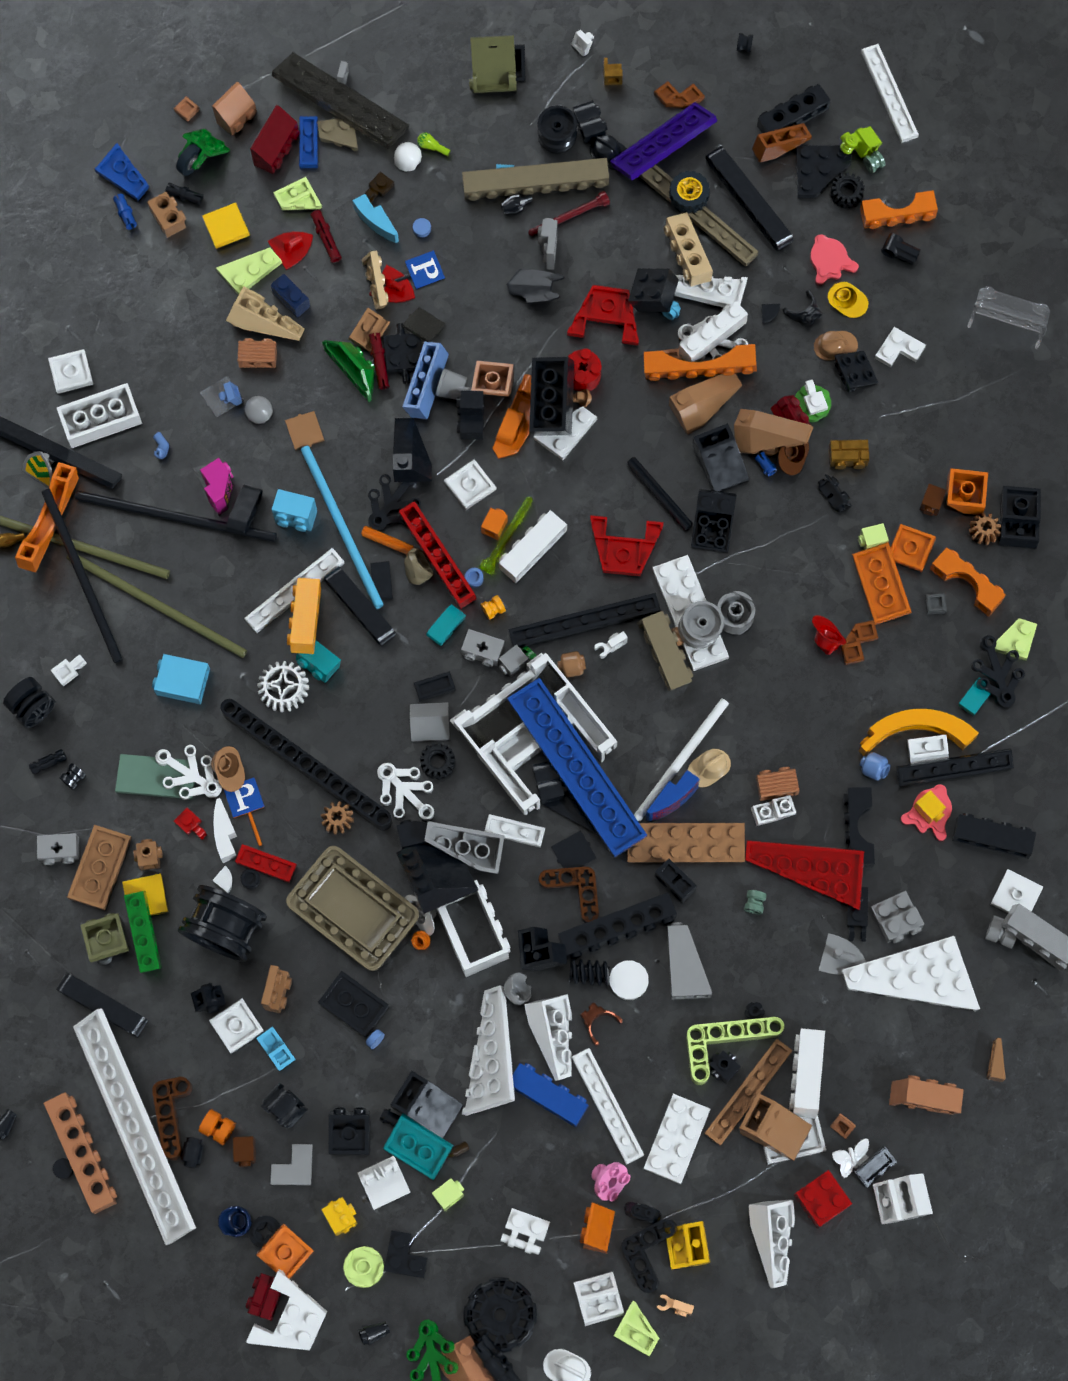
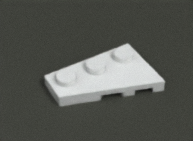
M582 406L572 414V435H535L533 439L563 461L596 422L597 416Z

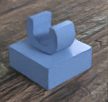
M231 382L223 384L225 391L218 394L220 401L224 400L225 404L231 402L236 406L243 403L238 386Z

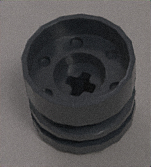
M33 677L25 678L17 683L7 693L3 701L4 706L12 714H17L16 718L25 728H31L45 719L56 703L47 691H42V686Z

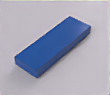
M317 116L299 117L300 168H318Z

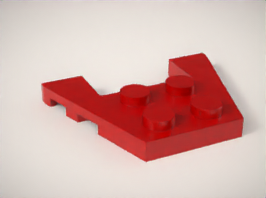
M592 285L582 303V307L567 331V336L584 338L586 321L623 325L622 344L638 346L639 338L633 307L628 302L630 291Z
M590 515L602 572L641 576L663 529L664 522L647 521L645 539L606 536L607 517Z

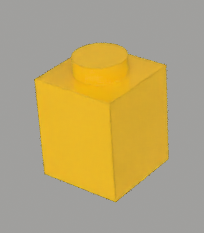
M930 790L915 803L914 808L930 824L933 821L938 822L945 815L943 812L946 806Z

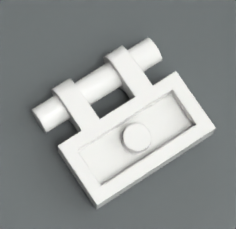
M512 1208L505 1226L506 1229L512 1230L511 1236L503 1234L501 1242L507 1243V1246L512 1248L514 1246L521 1248L528 1254L532 1252L539 1255L541 1247L534 1245L536 1239L544 1242L550 1222ZM518 1233L530 1237L529 1241L525 1242L517 1239Z

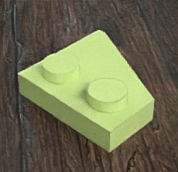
M1019 618L996 641L995 651L1006 655L1009 651L1016 650L1019 653V659L1026 661L1037 624Z

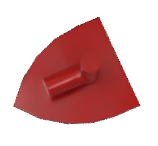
M288 232L270 239L268 243L282 260V265L287 270L300 262L307 254L312 244L313 235L305 232Z
M386 265L381 274H384L386 287H384V291L388 294V302L398 303L414 299V291L409 280L395 281L394 279L404 275L395 268Z

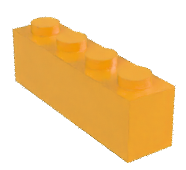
M297 578V585H293V597H295V601H291L293 618H289L291 634L287 635V645H290L291 653L314 654L321 596L320 579Z

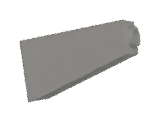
M681 922L671 923V926L667 927L671 1000L711 998L712 990L688 925H683Z

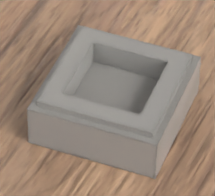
M341 61L337 74L338 86L343 87L346 85L349 74L348 63Z

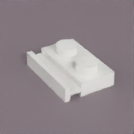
M947 735L907 739L910 764L949 758Z

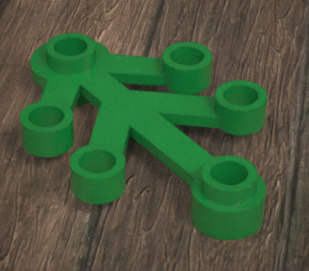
M429 1319L423 1320L418 1328L420 1336L414 1347L407 1351L406 1357L409 1361H417L420 1358V1351L425 1343L427 1351L417 1369L410 1372V1379L412 1381H422L424 1372L428 1365H430L432 1381H441L438 1362L444 1366L447 1374L457 1373L458 1364L435 1348L434 1341L441 1345L440 1348L443 1353H452L455 1345L452 1341L445 1339L438 1333V1326L434 1321Z

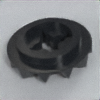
M264 1215L256 1218L249 1228L250 1240L259 1248H262L274 1234L267 1235L263 1241V1234L257 1232V1230H264L266 1223H268V1230L272 1233H275L281 1227L279 1222L271 1216Z

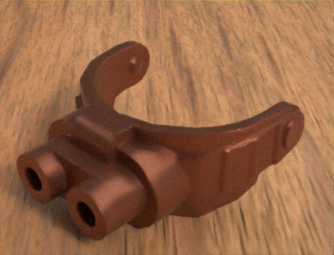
M593 1002L588 1007L590 1010L588 1012L585 1010L580 1016L585 1020L584 1023L588 1027L589 1036L597 1046L599 1043L591 1032L593 1021L601 1015H610L619 1023H622L623 1020L615 1013L604 1010Z

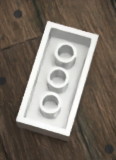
M128 383L56 407L71 448L142 424Z
M801 1028L800 1035L796 1034L794 1051L798 1052V1054H794L792 1071H796V1074L793 1073L791 1080V1090L794 1093H791L789 1110H793V1113L799 1117L817 1118L825 1031Z

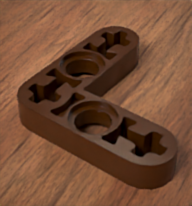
M592 868L549 869L540 873L538 881L543 888L578 886L580 913L583 922L587 923L598 919L596 877ZM584 871H587L589 875H592V877H589L588 883L589 885L593 884V887H581V885H585V878H581V875L584 874ZM565 872L572 875V881L569 883H565L561 879L562 874ZM555 873H559V884H555L556 880H550L549 884L542 881L546 874H549L550 878L556 877ZM586 890L592 891L593 899L585 900L582 896L583 892ZM595 903V906L591 905V912L595 913V916L592 917V920H589L588 916L584 915L587 913L588 908L587 906L583 907V904L590 905Z

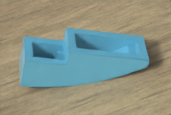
M366 194L352 200L354 210L367 226L387 240L394 243L399 242L398 233L381 205L374 208Z

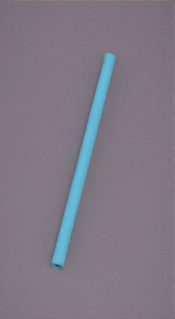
M304 446L301 448V452L369 597L374 607L379 609L384 606L310 447Z

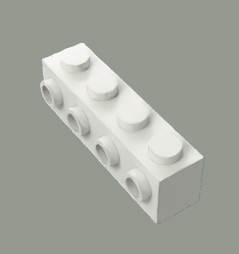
M736 301L732 304H727L720 314L713 315L706 325L699 326L693 335L685 337L680 342L679 355L685 361L698 362L745 325L748 313Z
M551 510L547 514L543 513L539 517L538 523L534 527L528 528L525 532L526 536L522 540L518 539L513 544V549L509 553H504L499 559V569L515 583L567 531V524Z

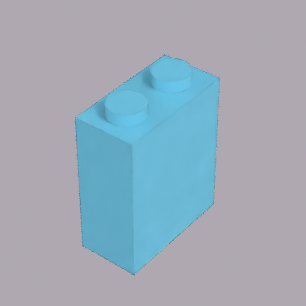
M163 654L162 660L159 659L157 665L158 676L154 677L152 688L156 695L201 705L210 672L208 663Z

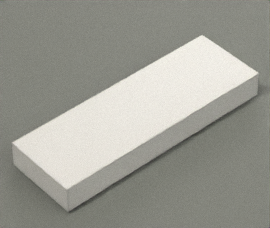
M489 814L484 832L505 835L504 839L541 848L545 828Z

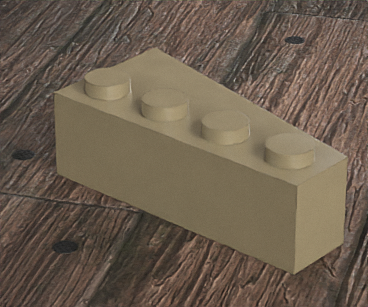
M660 611L638 621L639 629L643 627L645 630L643 637L646 644L652 645V657L656 663L660 664L658 669L668 691L692 682V671L684 663L686 659L682 649L679 650L676 644L678 638L674 631L671 632L669 627L671 622L667 613L664 614L663 611Z

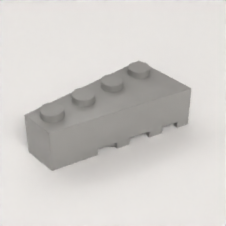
M1021 904L1013 905L1001 924L1005 931L1017 937L1024 945L1031 948L1059 971L1068 969V936Z

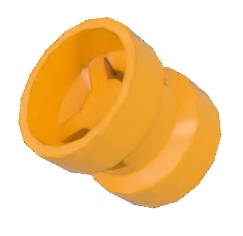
M498 595L492 597L491 601H484L480 604L488 620L493 619L497 613L502 614L506 612L505 606Z

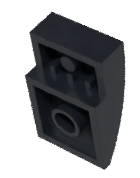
M1003 486L999 545L1037 549L1039 543V524L1041 521V489Z

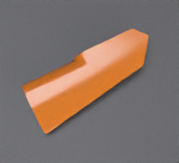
M529 374L523 376L511 407L508 408L497 433L492 449L498 459L517 454L530 434L531 375Z

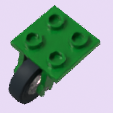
M206 129L184 133L182 137L187 140V143L178 155L176 169L182 175L188 176L196 169H199L208 156L212 157L228 153L230 148L225 146L223 141L213 137L211 132Z

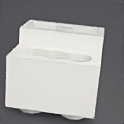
M923 1173L873 1184L882 1224H890L933 1214Z

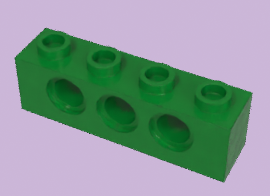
M146 891L124 895L140 973L162 968Z

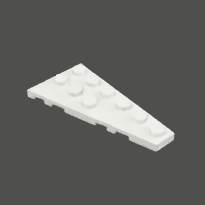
M501 985L484 991L480 1012L482 1020L480 1027L477 1028L478 1042L477 1045H474L469 1071L471 1080L469 1089H466L465 1097H467L466 1107H463L462 1115L465 1116L515 1101L506 995L504 987Z

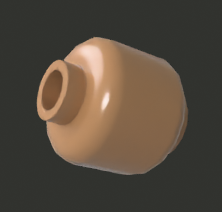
M578 651L562 654L561 661L557 662L559 670L564 673L566 678L580 676L586 670L584 655H580Z

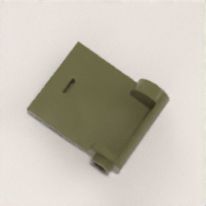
M514 35L471 37L473 79H469L470 90H473L474 93L517 91Z

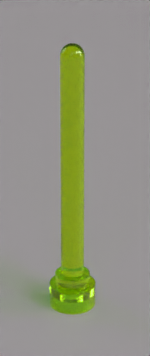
M531 496L526 497L490 556L483 559L479 567L488 574L493 573L496 568V559L533 501Z

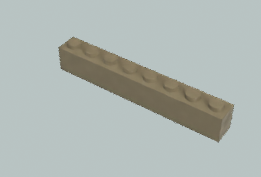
M607 158L462 172L464 197L471 201L484 197L494 199L497 196L504 195L506 197L516 194L531 195L535 192L545 194L555 190L565 192L575 188L584 190L588 187L603 188L609 185Z

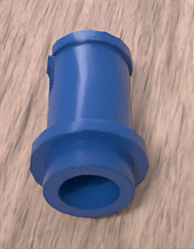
M761 452V457L757 455L755 460L762 467L765 475L772 476L777 471V465L770 461L765 452Z

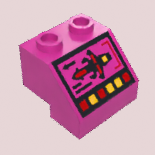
M220 458L200 469L204 483L207 486L204 488L206 496L218 515L223 514L229 509L233 490L231 469L226 461L222 463Z

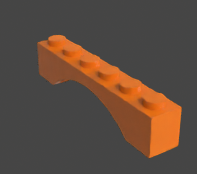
M755 344L736 345L721 357L703 362L679 360L663 351L644 352L645 377L651 381H657L660 378L674 380L685 376L687 378H696L699 375H705L706 377H713L716 374L731 376L734 373L752 374L757 371Z
M58 462L51 477L49 489L53 494L61 515H63L79 477L76 467ZM46 502L34 527L22 541L15 556L18 568L35 573L56 530Z

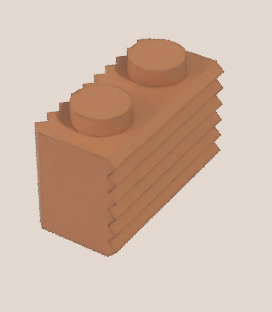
M251 338L238 341V364L240 368H276V341L268 338L262 339V341H254Z
M782 767L778 769V772L771 773V770L759 772L760 774L756 776L760 801L798 795L799 785L796 770L790 769V767Z

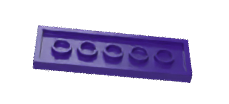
M694 102L610 160L613 168L627 178L634 180L716 123V115Z

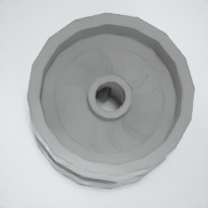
M697 601L690 604L684 611L678 624V631L682 641L695 649H705L711 646L723 630L724 616L715 604L708 601Z

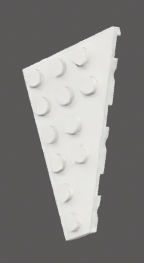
M955 936L842 970L848 990L973 1011L980 1009Z

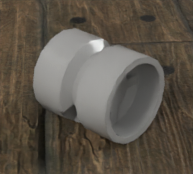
M993 915L985 939L994 943L1000 941L1002 946L1012 949L1017 937L1008 934L1005 928L1001 926L1004 921L1003 918Z

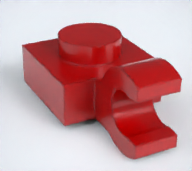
M188 808L174 820V823L187 835L194 832L201 840L207 836L206 831L199 826L202 822L201 819Z

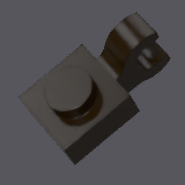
M379 172L369 183V189L365 192L370 203L378 195L384 197L394 186V181L382 172Z

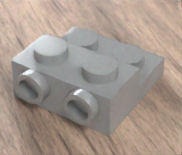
M544 218L542 226L538 227V245H541V252L544 254L543 262H547V269L554 270L558 222L551 218Z
M906 891L870 907L887 943L891 941L893 943L900 942L904 939V935L909 933L915 935L922 931L921 928L924 926V922Z

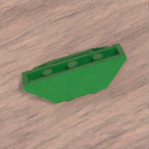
M324 340L322 342L324 351L368 403L371 402L375 380V367L370 360L366 361L361 349L358 346L354 347L350 342Z

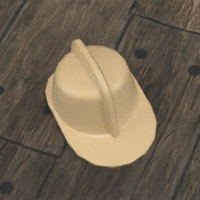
M710 749L693 760L688 767V771L700 778L698 787H708L729 772L731 760L724 751Z

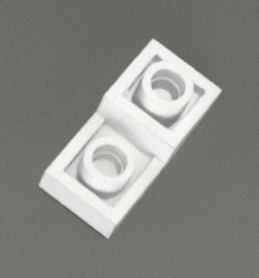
M790 795L751 807L756 826L778 821L796 814Z

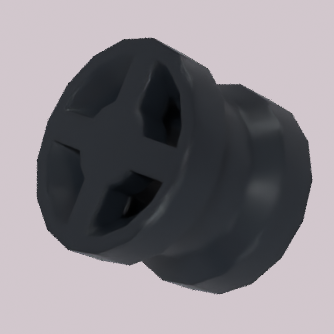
M739 33L736 51L746 50V52L751 53L753 35L746 36L743 33Z

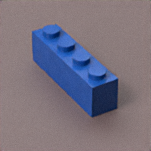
M520 1063L513 1073L514 1090L576 1128L588 1109L587 1100L578 1094L573 1096L568 1093L570 1090L562 1084H559V1086L552 1083L553 1079L546 1074H537L534 1072L536 1069L527 1063L525 1065Z

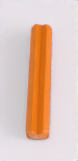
M364 526L361 531L363 537L406 555L408 551L414 548L411 544L368 526Z

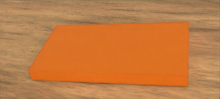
M889 542L852 554L875 625L912 613Z

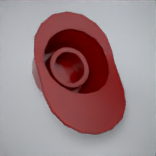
M815 615L812 618V623L817 630L815 643L826 655H830L840 645L846 644L845 638L829 619L819 615Z

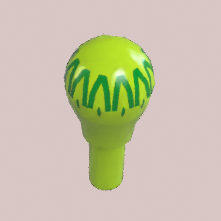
M427 132L421 133L417 138V143L421 148L436 150L445 156H448L451 151L440 145Z

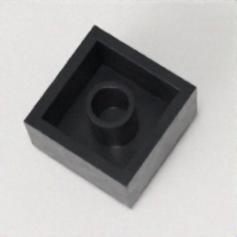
M638 268L628 302L638 312H670L679 279L670 269Z

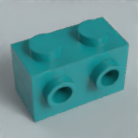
M317 640L315 641L314 654L297 653L296 655L297 664L301 668L309 670L315 679L321 680L324 683L339 669L341 663L340 658Z

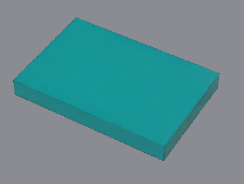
M402 1114L383 1149L434 1180L454 1145Z

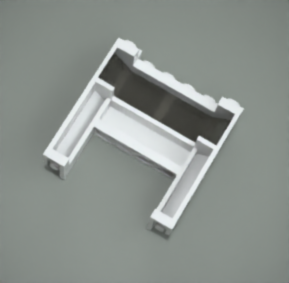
M540 653L526 664L527 673L525 671L518 675L515 682L512 684L507 683L502 687L500 693L488 697L484 705L476 706L471 712L464 709L450 720L524 815H527L528 811L531 812L535 808L537 810L540 809V799L536 794H532L514 771L542 750L508 702V697L540 678L579 736L601 763L605 759V754L607 755L612 751L611 747L613 749L617 747V740L547 653L544 655Z

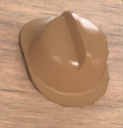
M828 331L821 334L814 343L816 355L823 360H835V355L856 352L858 348L856 337L847 331Z
M230 746L216 751L211 760V768L216 774L219 784L224 790L229 792L239 790L245 780V772L239 752Z

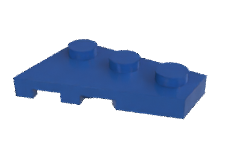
M118 143L114 145L95 168L97 174L137 201L149 189L148 183L133 166Z

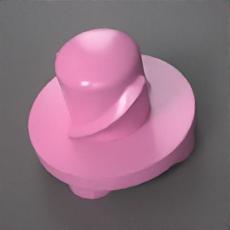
M614 1162L607 1166L598 1164L591 1174L592 1179L595 1181L594 1191L596 1196L605 1201H615L621 1190L630 1181L627 1168L619 1162Z

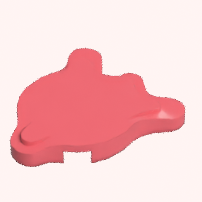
M822 234L815 237L810 260L817 273L815 279L817 285L825 284L829 278L840 279L841 270L851 273L857 272L858 263L848 257L847 251L840 241L828 238Z
M938 784L934 788L919 793L913 802L912 809L901 816V823L904 825H915L920 833H925L930 828L938 841H944L947 837L945 825L952 812V805L947 795L946 787ZM931 790L946 806V809L943 812L945 815L938 822L933 821L929 824L914 808V805Z

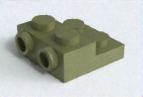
M110 913L105 915L104 918L91 919L80 925L90 962L129 951L119 913Z

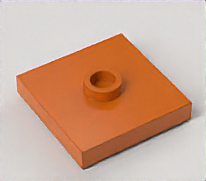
M900 524L891 545L895 563L922 572L936 536Z
M283 1223L256 1255L276 1273L280 1269L290 1279L314 1250Z

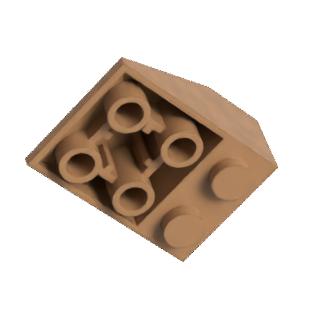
M757 1093L739 1129L741 1135L795 1161L812 1125L779 1103Z

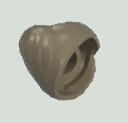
M413 548L408 551L404 560L406 576L409 583L421 585L429 580L434 573L425 553L421 549Z

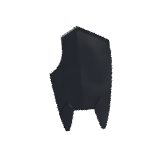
M520 269L508 281L507 287L510 294L523 296L527 303L550 301L560 298L559 294L551 292L553 282L563 280L565 277L547 271Z

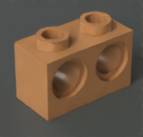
M164 192L147 201L151 213L167 238L186 228L184 222L186 217L182 210H177L176 206L178 205L173 196L169 197L167 192ZM172 219H176L173 223L169 222Z

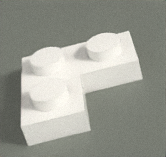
M894 327L877 352L875 359L890 368L899 354L916 362L926 345Z

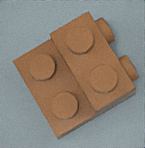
M270 966L261 1001L265 1010L281 1013V1010L285 1009L287 1004L286 990H290L292 984L289 972L280 970L279 966Z

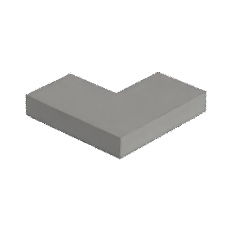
M292 1144L291 1164H271V1185L311 1186L313 1145Z

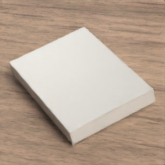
M818 1115L816 1119L800 1117L811 1124L812 1127L796 1158L826 1152ZM763 1146L767 1165L791 1160Z

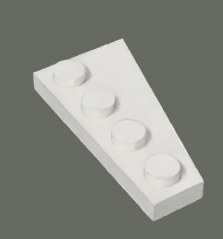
M676 275L679 281L674 296L723 308L735 301L741 305L748 277H741V279H732V277L717 279L712 276L710 282L690 287L688 280H685L683 275Z

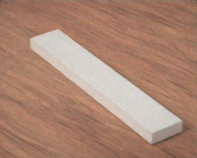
M879 44L862 49V56L900 142L903 143L918 138L919 134Z
M331 548L244 618L245 621L256 633L260 632L291 607V601H295L293 585H297V578L320 579V582L324 580L323 577L337 566L341 567L345 563L344 560Z
M590 1048L572 1056V1060L626 1165L643 1157L644 1153Z

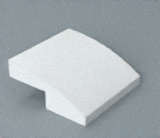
M613 1272L574 1282L585 1326L625 1315Z

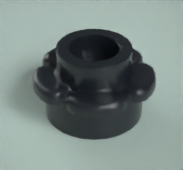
M759 1002L748 1003L745 1010L746 1017L749 1019L762 1018L765 1013L762 1004Z

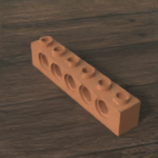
M65 1092L44 1102L91 1212L96 1214L117 1204L115 1200L118 1197L113 1186L109 1187L107 1182L109 1175L105 1168L101 1169L99 1164L101 1157L98 1151L93 1150L91 1146L93 1139L89 1131L85 1132L83 1128L85 1121L81 1113L77 1114L75 1110L77 1103L73 1095L69 1096ZM65 1111H70V1118L62 1121V1114ZM78 1129V1136L75 1139H70L69 1134L71 1130ZM81 1147H86L87 1152L85 1156L78 1157V1150ZM89 1165H93L95 1168L94 1173L89 1176L86 1175V1168ZM101 1183L103 1186L102 1191L95 1194L93 1191L94 1186Z

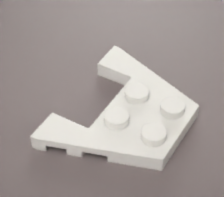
M279 1269L271 1288L290 1298L278 1325L273 1332L254 1323L246 1342L249 1344L310 1350L327 1311L310 1295L305 1294L294 1281H291Z

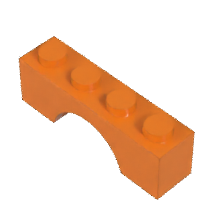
M934 190L916 193L913 202L901 209L888 207L880 198L864 200L861 202L860 212L864 229H876L885 225L911 224L919 220L930 221L936 218L938 208Z
M946 547L931 565L930 570L943 581L951 578H961L969 582L976 594L974 606L988 617L1006 596L1001 587L998 585L994 586L989 582L986 575L979 574L974 570V566L971 563L963 561L959 554L952 549L950 550Z

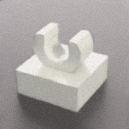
M579 30L575 33L571 45L582 56H585L590 50L593 42L591 39L594 36L590 32L585 34Z

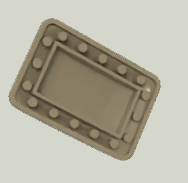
M330 846L321 854L286 898V903L290 910L369 971H375L382 966L419 919V911L413 904L337 846Z

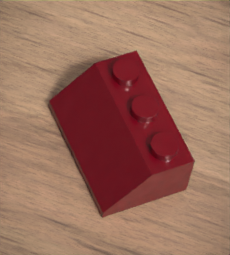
M278 105L275 106L250 148L254 166L271 174H274L275 170L280 168L284 155L289 153L291 143L298 138L300 132L297 121Z

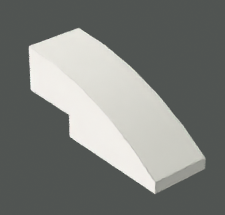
M218 798L216 799L214 809V837L220 858L225 863L237 857L230 841L237 837L221 799Z

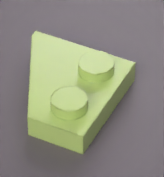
M306 177L273 192L282 210L322 208Z
M632 1301L614 1337L650 1357L659 1337L636 1302Z

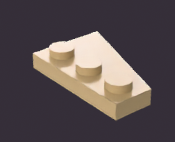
M370 251L361 260L363 265H367V280L369 279L372 282L370 292L375 309H383L388 303V294L384 291L383 286L385 284L384 274H381L380 269L382 261L377 251Z

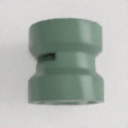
M748 890L746 896L748 901L745 903L744 911L753 914H763V902L766 900L767 894L757 890Z

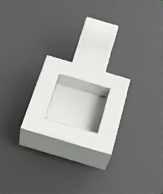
M813 379L806 381L804 387L808 395L804 396V402L809 415L828 410L822 391L816 392Z
M624 631L620 634L615 633L609 637L608 643H597L594 646V650L602 648L604 652L600 654V658H605L608 653H612L625 645L628 637Z
M78 655L70 663L67 659L63 660L51 671L59 682L65 686L79 675L75 670L82 668L87 663L81 655Z

